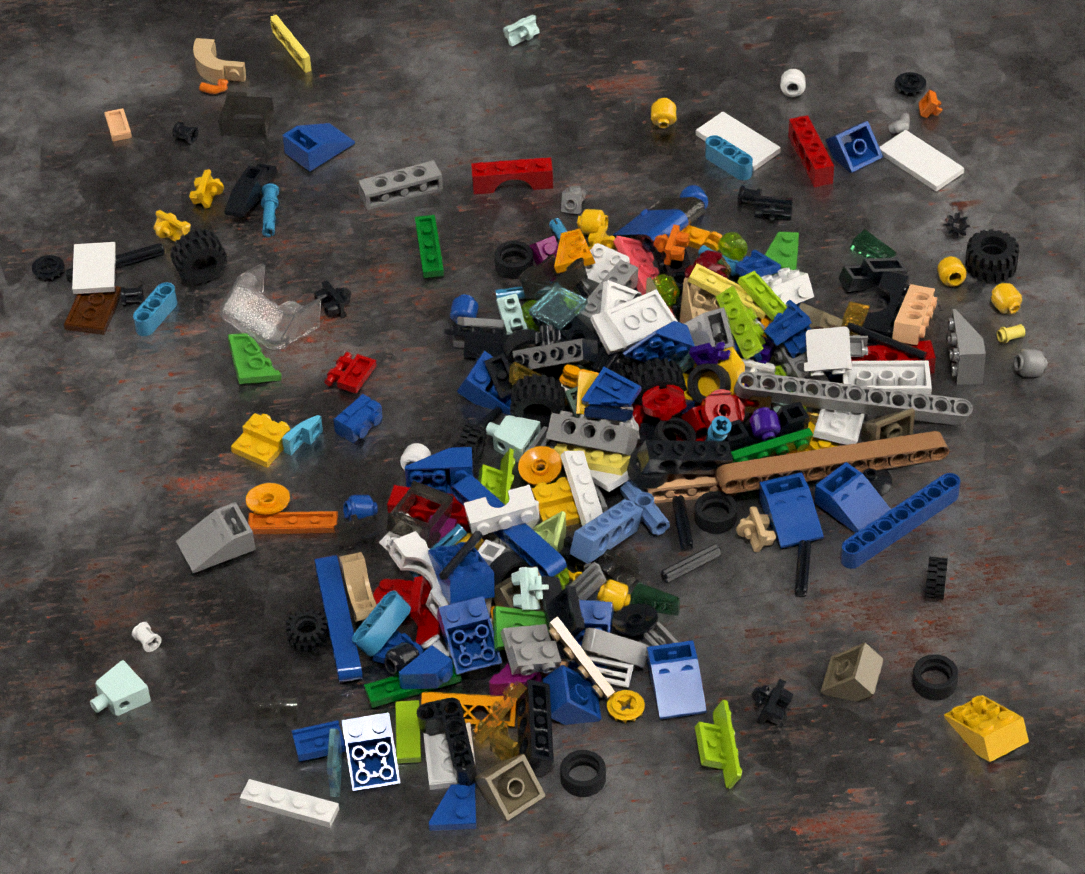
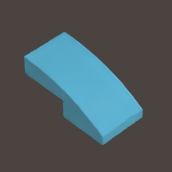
M321 416L311 417L287 432L282 437L284 453L292 456L303 442L311 445L323 432Z

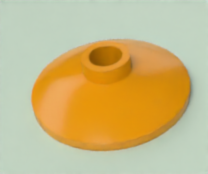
M537 446L527 450L521 456L518 463L520 476L531 485H537L541 482L551 483L559 476L562 469L560 455L557 451L547 446Z
M276 483L260 484L252 488L246 495L247 507L258 514L277 513L287 507L290 502L289 491L284 486Z

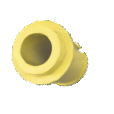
M1022 324L1008 328L1000 327L996 332L999 342L1008 343L1009 340L1025 337V328Z

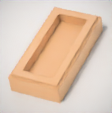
M123 108L104 112L113 142L132 138Z

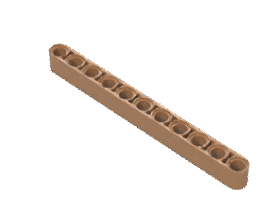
M932 431L729 463L720 466L715 473L723 492L733 494L758 490L759 482L801 472L806 482L824 479L845 462L863 473L868 468L882 470L944 459L949 454V448L941 433Z

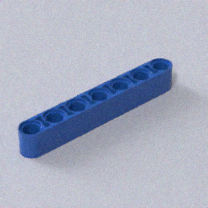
M946 473L846 539L842 543L841 564L849 569L859 567L955 502L959 497V476L954 473Z
M470 474L451 487L452 494L463 506L465 502L486 497L491 507L501 508L505 506L503 502ZM526 523L493 532L531 567L536 566L541 576L554 577L567 568L566 561L562 555Z
M337 555L314 559L339 683L363 679L357 645L352 641L354 631Z

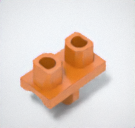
M673 225L669 237L667 234L655 237L654 246L658 252L664 251L666 253L665 265H670L672 260L683 261L684 247L689 245L690 234L680 232V226Z

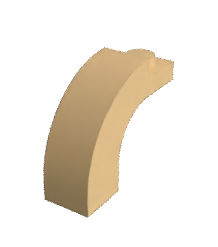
M196 38L193 52L196 70L200 76L215 84H218L219 79L245 82V62L220 60L216 58L217 53L214 39Z
M362 552L340 556L339 559L352 615L355 622H364L377 604L371 591L365 558Z

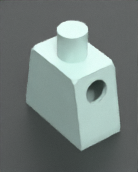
M508 415L505 416L500 425L489 422L486 427V434L493 436L495 451L505 455L509 448L514 449L513 458L519 463L521 456L530 448L540 433L541 425L540 421Z
M122 660L96 681L95 685L98 696L90 700V705L96 713L108 707L114 715L119 716L151 700L148 686Z

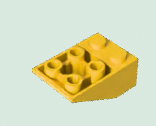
M984 695L976 696L971 701L956 706L944 714V718L975 754L988 762L1029 742L1024 718Z

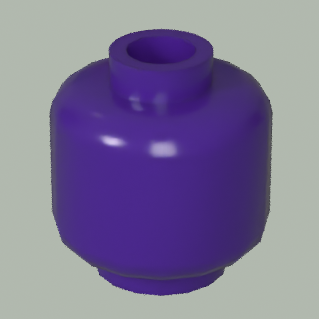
M768 407L759 408L750 417L749 422L752 434L756 439L764 442L776 438L775 436L780 433V422L774 410H770Z

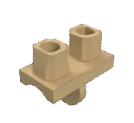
M750 507L749 516L746 519L740 520L736 531L740 537H746V539L750 540L754 552H760L763 545H773L776 535L774 531L765 530L770 522L768 514H759L757 507Z

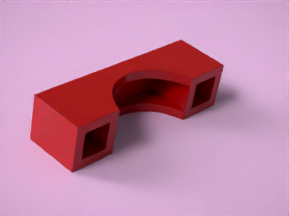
M551 157L471 163L474 195L494 193L501 183L508 180L525 181L533 190L553 189Z

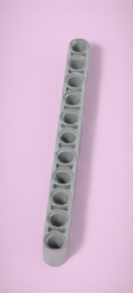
M749 371L742 372L739 375L734 387L735 394L743 399H749L752 396L765 398L772 396V402L793 404L801 402L806 407L885 416L913 408L915 410L914 420L956 426L965 424L973 410L972 404L962 398ZM742 383H746L750 387H745L742 385ZM764 386L770 387L771 390L765 389ZM806 391H810L814 395H809ZM828 394H832V395H834L836 398H832V397H830ZM850 397L856 398L857 401L852 400ZM893 402L898 403L900 406L894 405ZM914 405L920 406L921 409L916 408Z

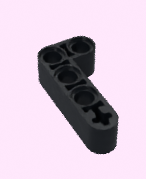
M452 697L420 705L417 709V718L421 731L425 734L445 731L457 782L460 785L466 786L474 784L477 771L460 701Z

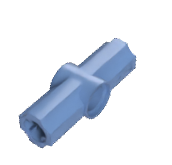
M631 479L620 487V493L626 500L632 501L635 505L643 508L640 521L644 522L651 533L657 534V536L664 534L670 524L654 503L653 495L645 492L642 487L635 484Z

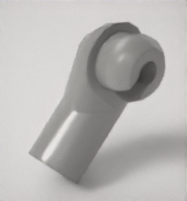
M907 113L901 114L899 121L889 125L890 133L900 134L904 130L908 131L910 115Z

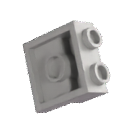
M546 624L503 628L500 632L512 674L526 676L542 671L543 673H551L561 663L556 641H551Z

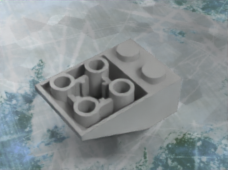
M724 307L702 313L683 323L688 326L695 346L710 343L714 347L717 343L724 342L723 350L733 347L737 352ZM689 351L687 355L675 360V363L680 366L682 371L694 368L695 361L690 356Z
M953 309L952 318H948V330L950 333L946 335L947 346H951L949 348V361H953L951 364V375L955 376L956 385L982 384L986 357L984 340L956 309Z
M236 502L214 510L176 541L192 573L256 550L253 531Z

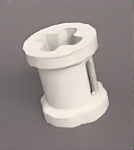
M147 622L139 623L132 631L133 638L143 644V649L146 652L156 650L161 644L162 638L152 632Z
M439 634L431 637L421 645L423 649H428L433 645L446 656H450L439 640Z

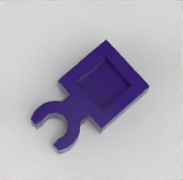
M719 342L714 347L710 343L693 346L690 348L689 354L699 366L701 364H718L719 359H728L731 351H722L725 343Z

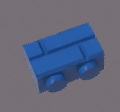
M362 394L333 419L336 434L343 438L345 437L351 443H355L359 438H364L370 428L374 425H379L382 421L381 404Z

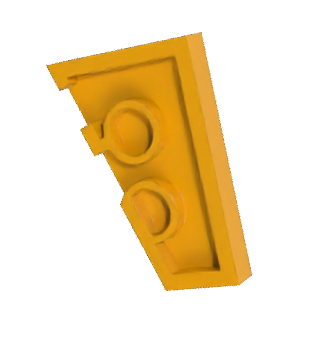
M580 228L561 233L554 264L556 273L570 272L580 267L596 264Z

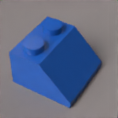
M868 121L856 124L825 139L832 157L849 173L883 158Z
M561 665L543 679V683L550 685L551 719L564 725L598 722L601 720L599 699L592 689L593 683L589 678L584 679L581 674Z

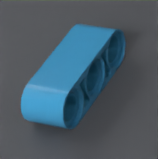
M718 135L706 138L705 157L708 161L739 180H748L752 177L753 159L749 154Z
M168 282L159 284L134 312L135 330L139 336L151 335L176 307L177 298L173 284Z
M397 591L388 592L353 634L352 641L368 657L375 655L408 616L411 606Z

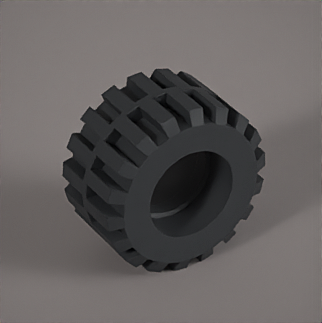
M196 229L195 232L189 231L188 234H183L180 240H176L175 246L171 249L170 257L181 279L185 280L188 284H205L209 280L211 282L214 280V277H218L221 274V271H224L225 264L228 261L227 254L215 233L209 232L206 229L203 231Z
M989 229V231L982 230L980 233L973 234V237H970L967 242L965 267H967V271L971 273L972 277H977L980 281L984 280L987 283H999L1001 280L1006 281L1008 277L1011 278L1016 273L1019 244L1007 232L1003 233L1001 230L993 231V229Z
M655 358L652 361H645L646 363L638 365V369L632 371L633 375H630L629 378L630 381L641 386L642 390L634 401L635 404L641 406L643 394L653 387L659 386L660 389L667 388L666 385H675L683 391L687 390L680 366L675 361H668L666 358L662 360Z
M537 374L524 376V379L517 380V384H514L512 387L510 414L515 417L540 421L541 429L544 426L549 427L551 414H560V411H565L564 386H561L559 381H555V378L546 377L543 374L541 376H537Z

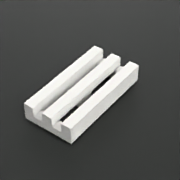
M588 655L593 663L628 670L626 674L597 667L601 674L625 679L624 682L604 677L610 685L629 689L634 665Z

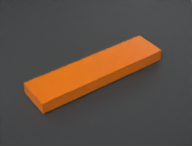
M338 511L277 512L267 515L251 512L249 513L248 524L253 534L337 533L339 516Z

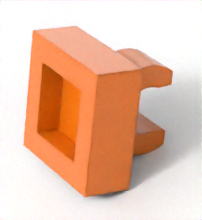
M929 90L920 100V116L928 118L931 113L938 116L943 111L939 108L941 102L937 100L936 92Z

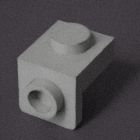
M569 186V188H566L562 192L561 212L580 214L582 201L586 198V190H582L580 186Z

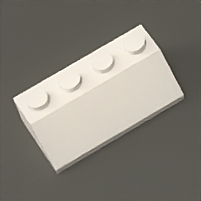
M851 361L852 370H845V374H842V383L930 395L932 392L929 361ZM850 397L852 400L857 401L856 398ZM893 402L894 405L900 406L898 403ZM914 405L916 408L921 409L920 406Z

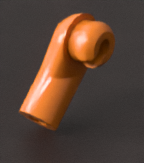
M219 79L218 85L202 82L199 86V91L212 95L225 92L228 89V81L226 79Z

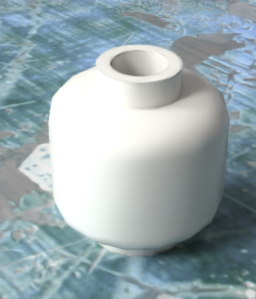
M789 69L783 73L780 80L783 94L794 98L804 92L806 80L801 71Z
M419 443L409 445L401 456L400 463L402 469L405 471V466L431 456V452L426 446Z

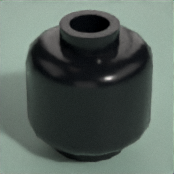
M402 642L390 648L386 652L384 659L387 671L395 676H399V671L417 658L419 651L407 642Z

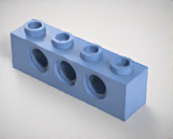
M622 500L575 531L570 554L589 564L638 531L643 508L635 505L632 501Z

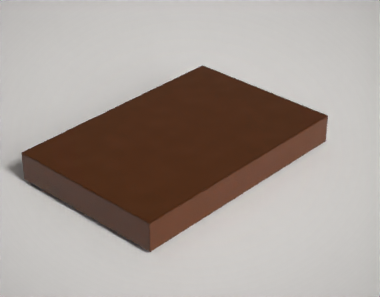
M115 286V292L77 294L64 323V329L105 335L121 299V287Z

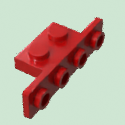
M423 576L414 577V584L411 588V611L409 613L410 618H413L418 626L416 642L420 646L437 634L440 635L441 629L439 621H437L426 606L432 588L429 581Z

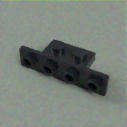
M450 325V329H445L444 334L465 336L464 357L476 358L477 353L483 354L484 351L495 357L502 353L505 354V341L510 335L521 329H513V333L504 332L503 328H492V331H483V327L473 326L471 330L462 329L463 326Z
M541 576L542 585H549V590H542V602L549 630L551 629L549 627L550 622L558 616L575 638L585 628L575 586H566L562 590L558 577ZM560 640L556 642L561 661L575 662L574 659L570 660L563 651L565 647Z

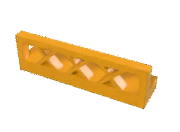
M422 692L421 705L453 697L458 699L462 708L466 711L463 714L464 717L469 714L472 718L465 719V723L515 727L517 697ZM465 705L473 706L470 709H468ZM478 705L484 706L490 713L483 720L477 719L471 713ZM488 706L497 707L492 711ZM500 707H511L510 721H501L495 712ZM490 716H493V717L495 718V720H487V719H488Z

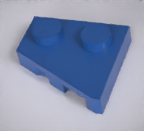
M752 250L751 256H745L743 261L736 264L735 272L740 276H744L755 271L762 277L778 273L777 271L781 269V264L757 250Z
M792 300L786 302L787 309L783 314L778 313L774 317L773 322L764 330L767 338L776 346L812 323L809 316Z
M603 367L581 401L584 405L631 407L642 389L640 385Z
M475 783L470 786L450 785L429 821V831L476 829Z

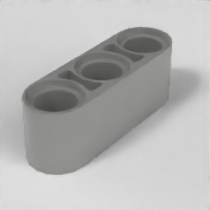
M595 628L585 629L581 648L587 655L632 664L635 670H644L647 660V647H649L644 643Z

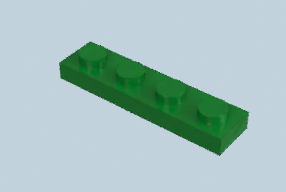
M435 215L415 217L423 278L444 276Z
M810 428L731 451L732 463L786 455L793 450H804L809 446L813 433Z
M454 666L453 675L450 680L442 683L438 688L461 682V675H456ZM392 676L364 685L372 708L437 689H402L399 676Z

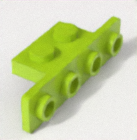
M731 286L717 295L716 299L720 308L724 307L732 334L742 356L747 360L763 350L762 345L766 342L762 335L765 332L761 325L756 323L757 315L751 307L748 309L742 303L736 288Z
M511 448L508 449L501 459L500 470L483 464L479 469L478 481L505 505L509 502L508 491L514 480L512 469L515 465V458H513L514 449Z
M722 700L713 711L714 724L699 721L695 726L701 765L722 769L726 788L732 789L742 776V768L738 759V748H736L731 711L729 710L728 701Z

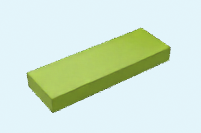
M755 271L739 278L737 283L772 321L778 313L783 314L787 309L784 302Z
M419 700L396 702L397 764L421 762V736L417 718V709L420 706Z

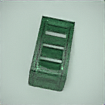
M866 229L853 239L849 247L866 258H884L882 257L883 254L887 255L885 258H894L897 252Z
M638 583L631 593V604H647L655 608L657 613L678 616L680 613V598L642 583Z

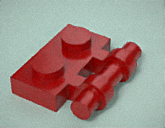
M345 352L343 356L337 359L336 366L329 370L324 382L328 386L337 382L338 388L357 394L376 368V360L359 354L354 359H351L352 355L349 352Z

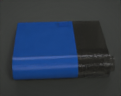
M696 197L661 198L648 209L640 212V215L614 233L613 236L615 238L617 236L639 238L646 250L654 252L657 250L654 246L655 237L667 234L669 237L673 225H679L681 232L705 213L704 202Z

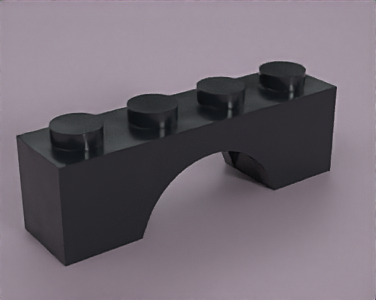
M884 271L879 283L878 300L887 307L878 312L868 313L863 324L864 328L889 338L893 337L894 322L910 286L908 285L909 276ZM868 339L867 342L873 345H883L871 339Z
M801 402L780 407L777 415L781 430L775 436L776 438L808 428L810 417ZM740 419L731 422V430L723 440L729 441L731 451L763 442L760 439H756L752 434L751 426L743 424Z

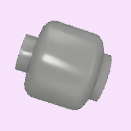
M1023 349L1014 358V369L1022 377L1037 378L1047 369V359L1040 350Z

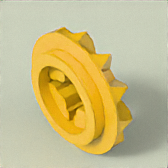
M621 690L610 696L607 702L609 716H613L615 721L623 720L626 723L627 720H632L635 722L637 717H642L645 702L638 693L631 690ZM630 704V709L626 708L622 711V706L626 707Z

